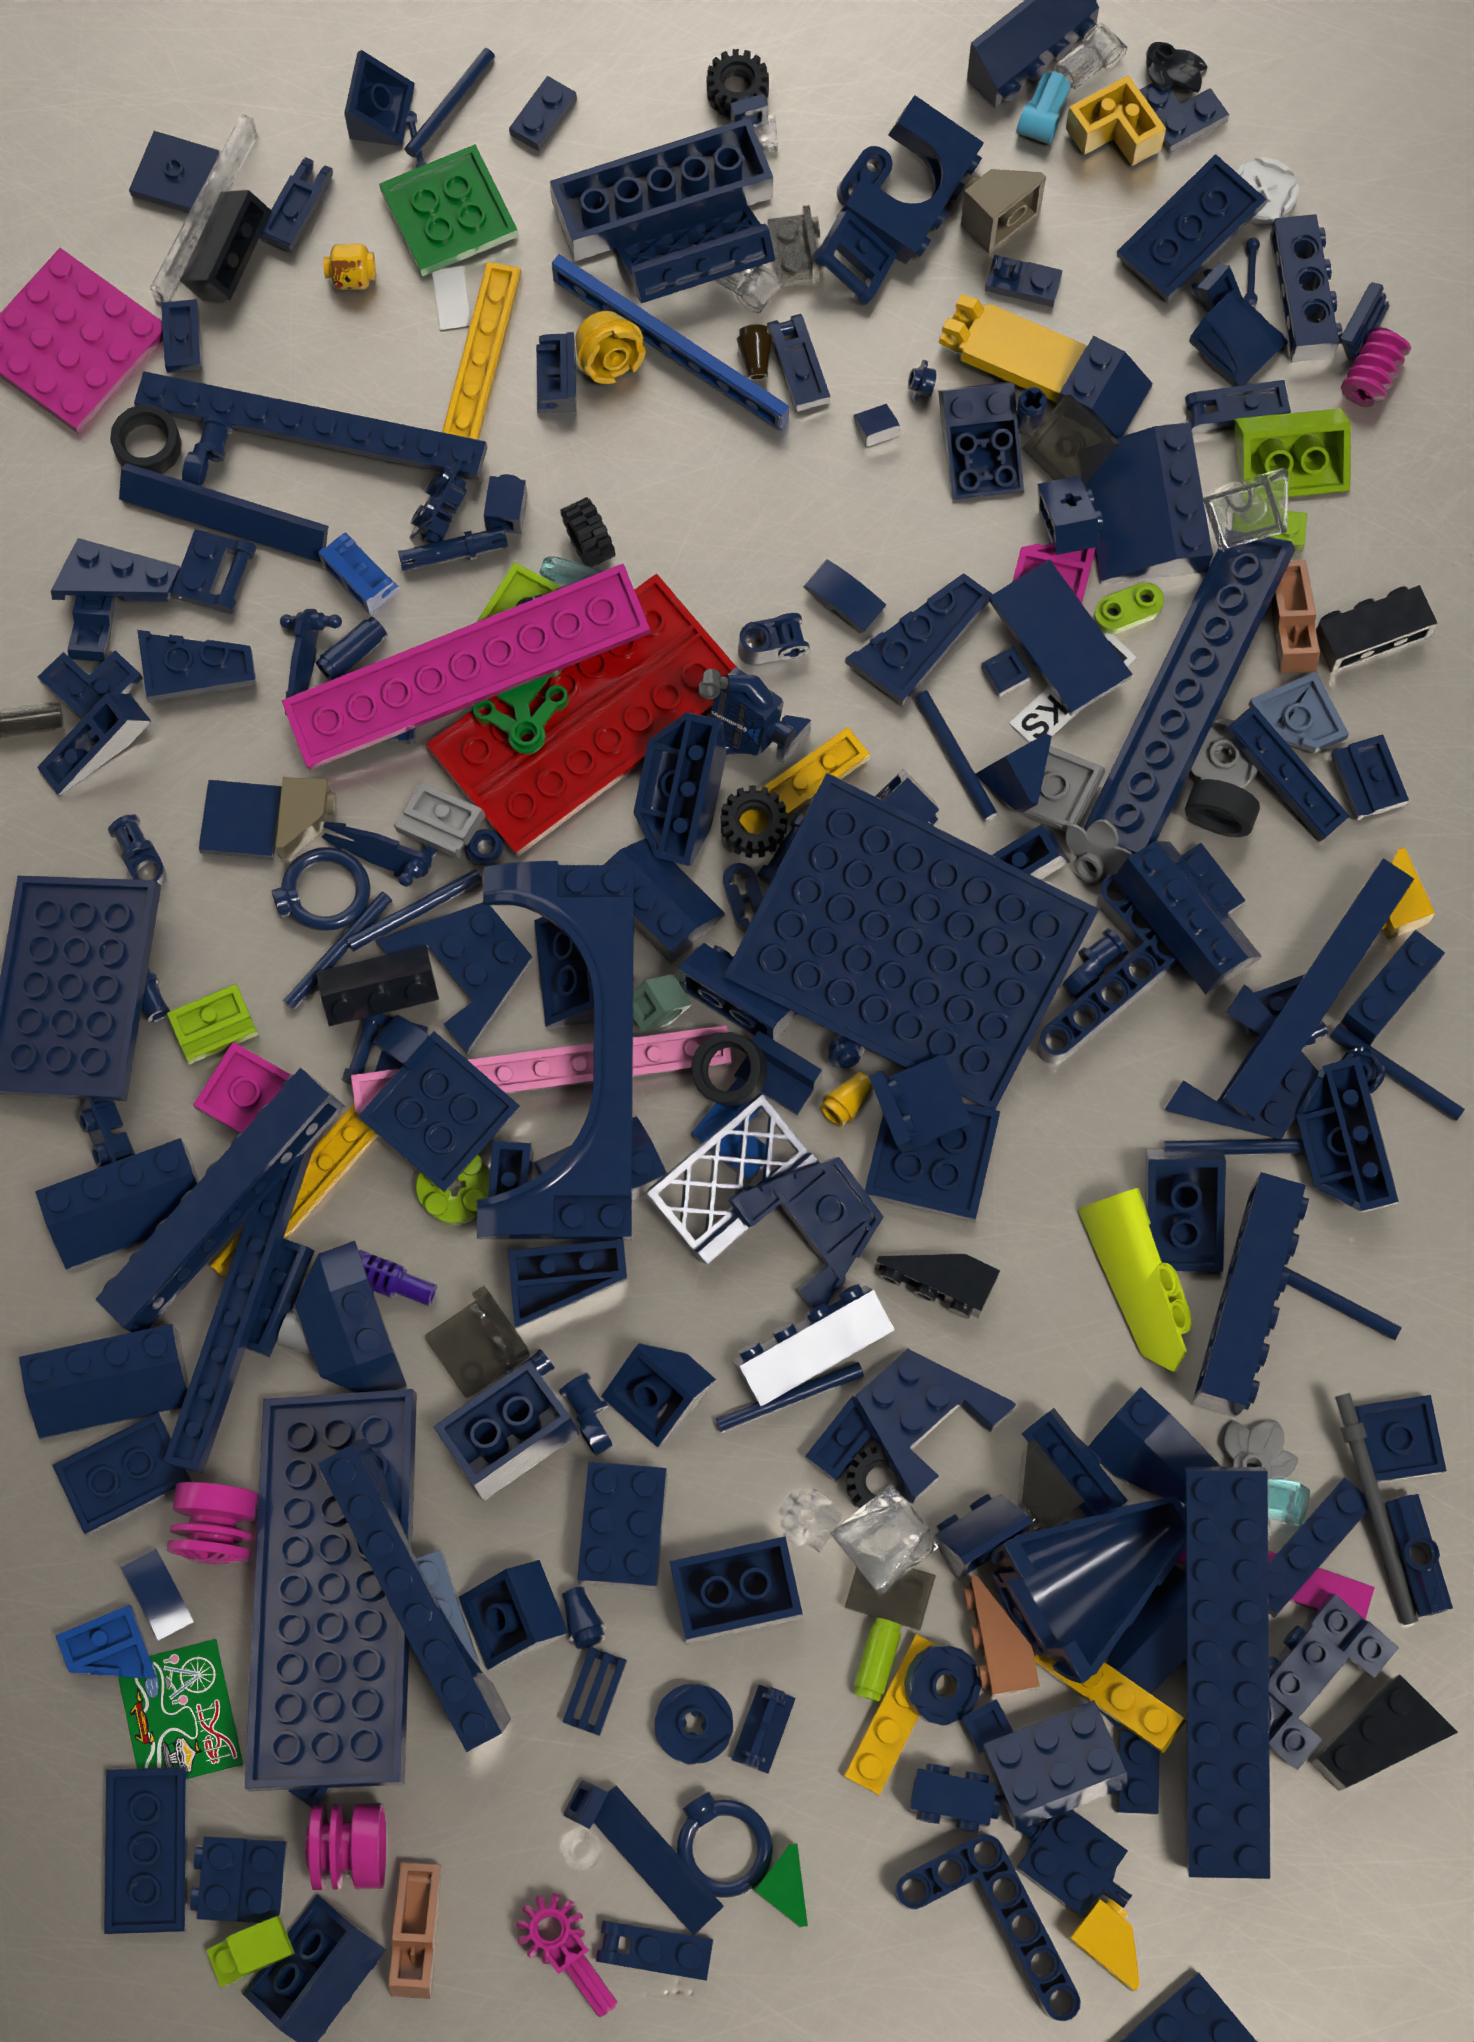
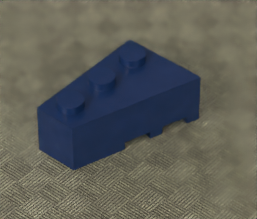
M623 1239L508 1251L514 1325L516 1329L628 1279Z

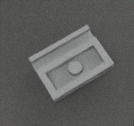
M421 782L403 810V817L400 822L396 821L394 827L398 833L459 859L463 846L468 845L486 815L482 808Z

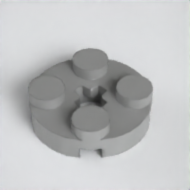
M1214 720L1189 772L1194 782L1214 779L1232 783L1244 789L1256 776L1258 769L1224 731L1235 720ZM1222 748H1226L1229 750L1228 755L1233 757L1234 760L1227 761L1226 764L1220 763L1218 758L1214 756V753H1220Z

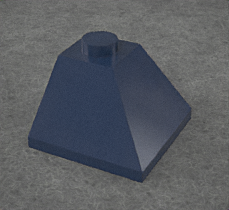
M639 1343L601 1397L655 1446L659 1447L699 1404L716 1379L687 1353Z

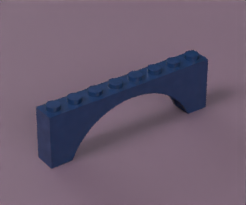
M364 1438L318 1462L317 1464L465 1751L468 1752L502 1734L511 1717L494 1684L474 1662L433 1594L400 1524L388 1491L384 1471L368 1440Z

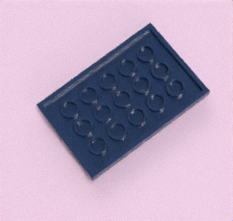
M17 876L0 975V1095L127 1101L161 892V884L156 880Z

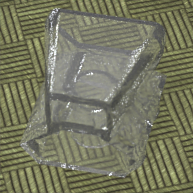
M892 1484L830 1532L837 1544L878 1595L885 1593L890 1586L940 1547L931 1534L929 1527Z

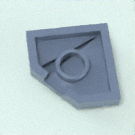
M1317 672L1252 698L1248 704L1249 707L1254 704L1287 744L1311 753H1316L1342 742L1349 735Z

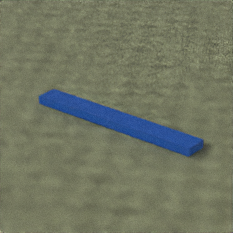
M558 254L553 260L554 282L598 311H612L634 323L641 330L643 341L776 429L782 431L789 422V405L562 255Z

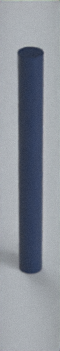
M484 48L406 145L404 149L411 157L418 155L495 58L494 53L490 49Z
M928 691L919 693L915 697L916 701L985 821L993 819L998 813Z
M474 869L348 937L346 941L354 952L482 883L483 879L479 871Z
M381 891L283 999L285 1005L294 1011L318 984L317 972L333 968L350 949L346 939L371 926L393 902L385 892Z
M1339 1024L1331 1033L1330 1037L1349 1050L1367 1048L1376 1052L1384 1063L1386 1075L1455 1121L1459 1119L1465 1108Z
M1303 1139L1163 1142V1149L1223 1150L1224 1155L1306 1154Z
M1284 1266V1270L1290 1271L1287 1285L1392 1340H1396L1402 1328L1401 1326Z
M856 1362L796 1386L763 1406L753 1403L715 1418L722 1433L864 1376L860 1363Z

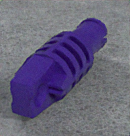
M359 1250L373 1291L390 1298H396L398 1295H401L426 1306L431 1305L437 1291V1284L407 1274V1269L400 1264Z

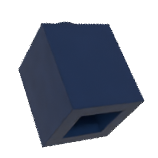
M510 474L489 477L483 515L486 530L504 526L505 533L522 534L528 496L526 480H521L517 476Z

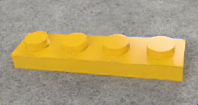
M847 727L764 787L768 788L769 794L772 795L775 792L779 795V802H784L787 817H790L813 800L826 772L843 779L870 759V753L850 728ZM748 810L741 816L739 823L745 832L758 834L767 828L769 821L762 811Z
M918 1634L915 1635L844 1775V1778L878 1796L919 1718L912 1711L906 1700L904 1682L908 1667L916 1655L927 1647L937 1644Z
M1036 1654L1034 1657L1037 1666L1088 1702L1095 1700L1098 1709L1162 1754L1186 1723L1183 1716L1105 1662L1098 1672L1092 1675L1086 1682L1077 1683L1053 1670L1052 1665L1056 1662L1049 1656L1043 1654L1039 1657Z

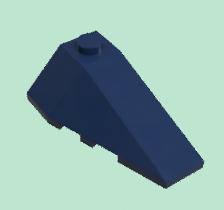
M1142 1387L1114 1415L1088 1446L1101 1458L1102 1462L1100 1465L1113 1477L1134 1484L1157 1497L1177 1496L1179 1501L1184 1504V1467H1222L1171 1413Z
M1176 1565L1173 1566L1162 1585L1155 1587L1133 1624L1127 1627L1114 1646L1106 1662L1150 1694L1186 1659L1185 1571ZM1099 1709V1712L1117 1730L1122 1726L1120 1723H1118L1113 1718H1111Z

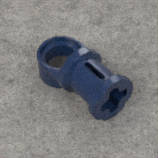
M209 415L203 417L201 424L204 429L200 442L195 444L193 452H188L184 461L183 481L202 486L210 461H224L226 455L223 451L227 436L232 434L234 426L218 416Z
M132 814L115 820L108 827V832L111 837L116 838L123 851L121 857L133 880H142L138 876L141 867L147 864H154L159 870L157 876L152 880H156L162 886L166 880L167 873L152 842L144 837L139 827V817L136 814ZM128 836H132L134 841L131 842Z
M1105 929L1102 932L1103 937L1088 949L1083 947L1078 951L1084 964L1070 974L1062 984L1063 988L1074 1000H1077L1099 981V977L1104 973L1106 966L1119 956L1123 958L1128 954V949L1124 942L1113 930Z
M585 1373L564 1385L559 1390V1393L562 1397L566 1396L578 1415L576 1420L580 1425L578 1428L593 1454L598 1456L613 1446L608 1434L597 1418V1415L604 1411L608 1404L605 1400L601 1401L589 1383L590 1375Z

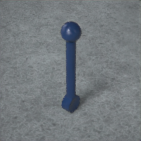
M408 111L405 121L407 122L406 125L409 126L411 138H413L417 133L415 125L417 123V114L414 111ZM421 150L416 156L417 165L415 169L427 164L424 162Z
M1253 237L1246 242V247L1249 250L1248 287L1244 299L1255 307L1258 301V296L1254 293L1256 250L1259 249L1260 242L1257 238Z

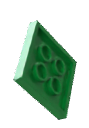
M476 144L379 183L380 191L421 276L519 237L516 225Z

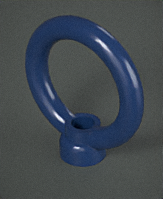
M322 847L309 850L298 856L287 868L281 887L271 891L280 918L291 915L297 922L310 929L333 931L350 925L362 914L370 898L371 886L364 866L353 855L337 848ZM321 862H331L343 866L351 873L355 881L356 892L352 903L344 911L332 916H319L307 911L301 905L296 890L297 881L303 871Z
M709 1791L682 1808L688 1818L684 1822L678 1836L677 1854L714 1896L719 1898L736 1897L756 1887L766 1875L773 1855L772 1837L763 1818L753 1808L744 1803L724 1799L715 1801ZM719 1816H731L740 1819L748 1825L756 1839L757 1853L752 1867L745 1875L732 1881H717L708 1877L699 1869L693 1855V1843L698 1830Z

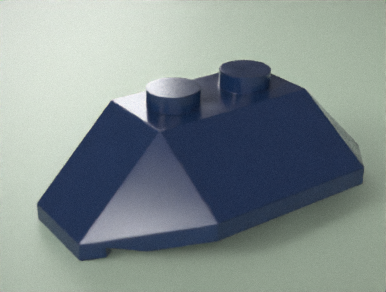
M685 712L679 719L648 740L633 813L644 836L652 847L651 850L655 858L692 866L711 829L726 761L723 720Z
M1360 1056L1323 1065L1296 1114L1315 1188L1361 1213L1398 1204L1399 1199Z
M356 1241L319 1253L294 1305L320 1377L355 1393L397 1390L407 1386Z

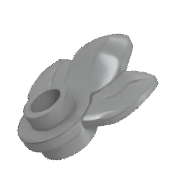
M1097 820L1087 831L1075 824H1070L1067 828L1066 843L1076 856L1075 871L1086 882L1102 881L1109 874H1116L1126 859L1133 855L1130 851L1117 846L1119 841L1118 833L1109 821Z
M1232 1421L1227 1427L1223 1442L1225 1452L1234 1461L1232 1467H1247L1248 1463L1256 1467H1265L1268 1471V1480H1283L1295 1470L1298 1457L1282 1450L1284 1432L1277 1421H1263L1256 1425L1252 1431L1236 1421Z

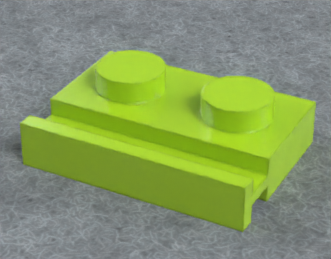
M237 983L167 1013L189 1065L229 1048L232 1042L239 1044L259 1035Z

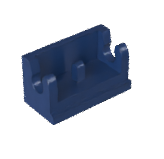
M574 332L539 336V344L536 345L537 413H577Z

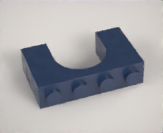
M916 95L906 105L888 136L925 162L933 180L931 198L920 203H904L891 197L862 177L840 210V212L846 209L851 211L897 254L896 258L904 264H907L914 255L919 258L922 256L931 242V239L926 237L931 228L937 230L946 218L948 212L943 208L948 200L954 203L964 189L965 184L960 181L965 173L971 176L982 159L978 152L984 144L983 141Z

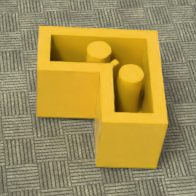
M1129 75L1069 106L1065 128L1083 155L1114 140L1131 166L1161 151L1166 132L1165 126Z

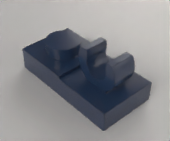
M994 254L985 291L1053 307L1063 270Z

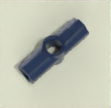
M1419 1494L1407 1495L1385 1502L1384 1505L1418 1618L1453 1609L1439 1563V1548L1436 1542L1432 1540ZM1412 1546H1418L1425 1550L1427 1554L1425 1565H1417L1410 1558Z

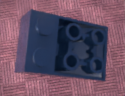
M1002 382L938 390L941 426L952 499L1024 492L1014 383Z

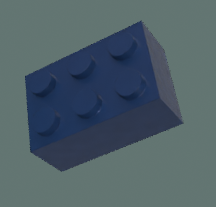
M588 1462L577 1576L579 1585L657 1591L668 1475L667 1468Z
M786 1536L670 1561L687 1644L802 1619L803 1613Z
M1095 1700L983 1744L986 1763L1002 1796L1015 1831L1127 1787V1772Z

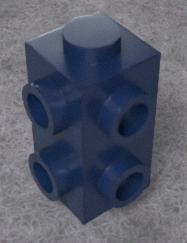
M926 1763L925 1770L919 1768L916 1770L909 1811L917 1812L916 1820L940 1824V1819L946 1818L956 1821L955 1828L979 1833L980 1826L988 1827L991 1819L998 1820L1002 1796L996 1795L997 1785L988 1783L989 1776L968 1771L965 1773V1778L949 1775V1767Z

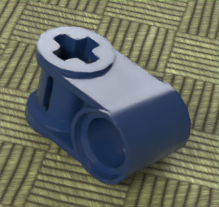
M786 613L775 618L747 623L739 634L738 655L745 664L757 666L778 660L795 659L807 654L810 651V646L803 638L800 626L803 622L801 614ZM756 639L761 641L763 646L752 648L746 642Z

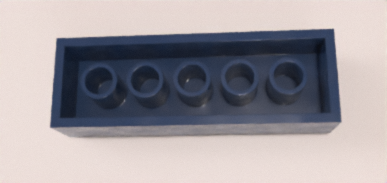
M749 117L551 180L550 189L552 204L575 262L622 245L773 198V175Z
M1261 1172L1251 1187L1191 1405L1237 1418L1243 1409L1248 1410L1250 1404H1254L1260 1381L1254 1380L1255 1373L1258 1374L1261 1366L1264 1367L1270 1344L1264 1343V1339L1269 1336L1270 1330H1274L1280 1310L1279 1307L1274 1306L1275 1300L1278 1301L1280 1293H1284L1290 1271L1284 1270V1265L1288 1264L1290 1256H1294L1299 1240V1234L1293 1233L1294 1228L1297 1229L1300 1220L1303 1221L1309 1203V1198L1303 1197L1306 1185Z

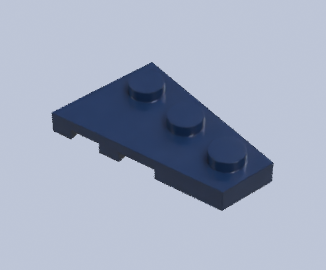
M78 538L51 589L52 600H65L66 595L85 596V600L99 601L100 596H120L124 601L168 602L172 595L171 592L180 566Z
M137 630L148 702L257 685L253 652L249 645L214 640L203 642L184 639L183 636L170 634L168 637L154 635L150 631Z

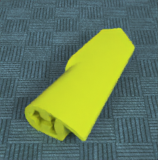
M1139 1187L1079 1208L1080 1217L1141 1355L1172 1372L1177 1371L1187 1352L1181 1335L1190 1331L1192 1317L1175 1269L1170 1264L1161 1262L1149 1227L1151 1222Z

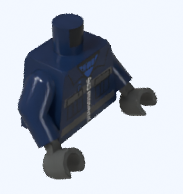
M736 667L729 674H725L724 677H721L720 673L715 669H708L704 672L703 681L699 683V694L706 699L714 698L711 718L723 720L726 757L734 755L759 756L772 742L784 748L791 744L796 729L780 721L784 702L780 696L769 690L758 676L747 675Z

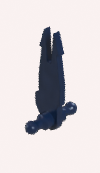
M305 609L303 612L297 613L296 616L285 614L280 618V624L283 628L295 627L293 635L296 636L286 698L308 689L317 652L318 632L326 627L339 628L342 624V619L339 615L326 616L323 612H318L316 609Z
M325 822L322 826L353 841L327 833L322 836L323 839L340 850L345 849L372 864L394 871L393 876L398 877L399 883L405 887L410 886L413 883V879L425 877L430 872L432 857L438 852L437 849L425 845L423 850L416 851L400 845V841L378 833L347 827L346 823Z

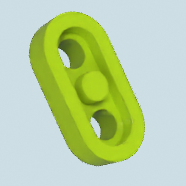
M1141 582L1108 595L1097 603L1094 611V621L1100 630L1107 634H1118L1151 621L1161 613L1164 604L1163 592L1153 583ZM1148 595L1152 601L1145 603L1140 599V596ZM1114 608L1118 610L1119 615L1111 616L1107 613V610Z

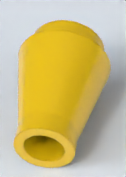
M857 1072L852 1078L823 1096L824 1102L820 1105V1110L826 1119L838 1127H842L845 1123H851L868 1093L873 1089L869 1077L862 1072Z

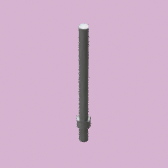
M1350 1393L1335 1396L1344 1427L1340 1428L1344 1442L1350 1445L1403 1625L1418 1622L1419 1620L1364 1438L1367 1437L1364 1424L1358 1421Z

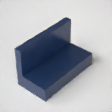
M758 1030L752 1041L762 1050L767 1061V1078L763 1089L759 1093L798 1116L822 1080V1069ZM746 1056L734 1077H741L747 1082L751 1073V1064Z

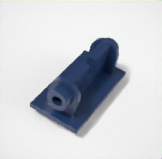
M86 1098L78 1113V1118L83 1132L89 1133L93 1143L92 1156L95 1164L98 1167H103L135 1155L126 1132L115 1135L111 1132V1130L122 1128L123 1126L115 1102L112 1100H94L93 1102L92 1098Z
M758 1685L731 1760L769 1774L796 1698L786 1695L785 1692L776 1688Z

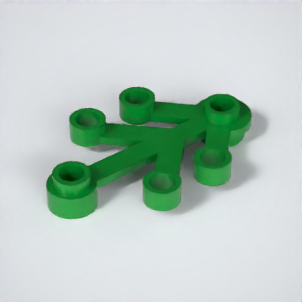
M562 669L495 696L514 708L516 720L496 710L494 703L488 699L474 705L473 711L476 720L484 725L491 723L509 734L511 747L520 754L527 755L539 751L546 739L543 727L556 710H562L568 705L567 690L560 685L551 686L546 692V700L532 717L529 705L548 679L558 676ZM555 694H562L564 696L559 702L551 700V697ZM483 708L491 709V713L487 716L480 715L479 711ZM525 734H532L534 736V738L528 742H523L521 740L522 736Z

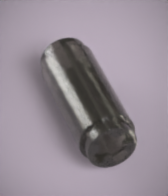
M47 702L0 709V739L52 732L64 728L60 703Z

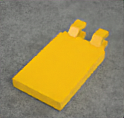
M961 294L956 302L955 308L957 309L953 317H948L942 327L941 332L943 333L938 343L957 353H962L960 361L1006 381L1013 382L1022 388H1039L1043 391L1046 398L1058 403L1060 391L1087 345L993 304H989V306L983 304L982 306L978 299Z

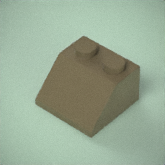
M990 169L982 177L979 175L975 176L964 188L960 225L989 254L1041 212L1046 176L1042 172Z

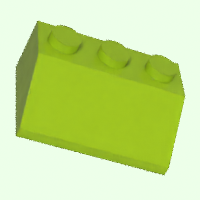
M1342 408L1235 419V455L1243 501L1350 491L1351 422Z

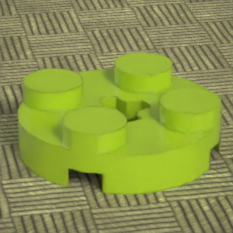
M477 1155L458 1177L459 1182L466 1183L465 1188L459 1189L458 1196H452L450 1190H447L445 1193L442 1192L419 1172L416 1190L421 1206L430 1216L445 1225L459 1226L474 1221L477 1218V1200L488 1197L490 1171L481 1157Z

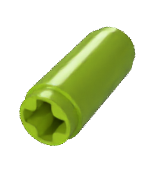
M875 1617L874 1624H871L853 1685L855 1686L854 1695L880 1702L881 1695H884L898 1648L902 1625Z

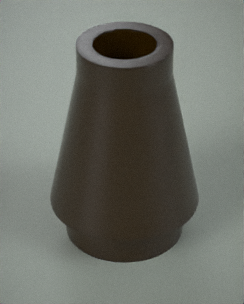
M754 324L744 326L739 329V336L736 338L749 380H762L768 377L772 335L768 333L767 326Z

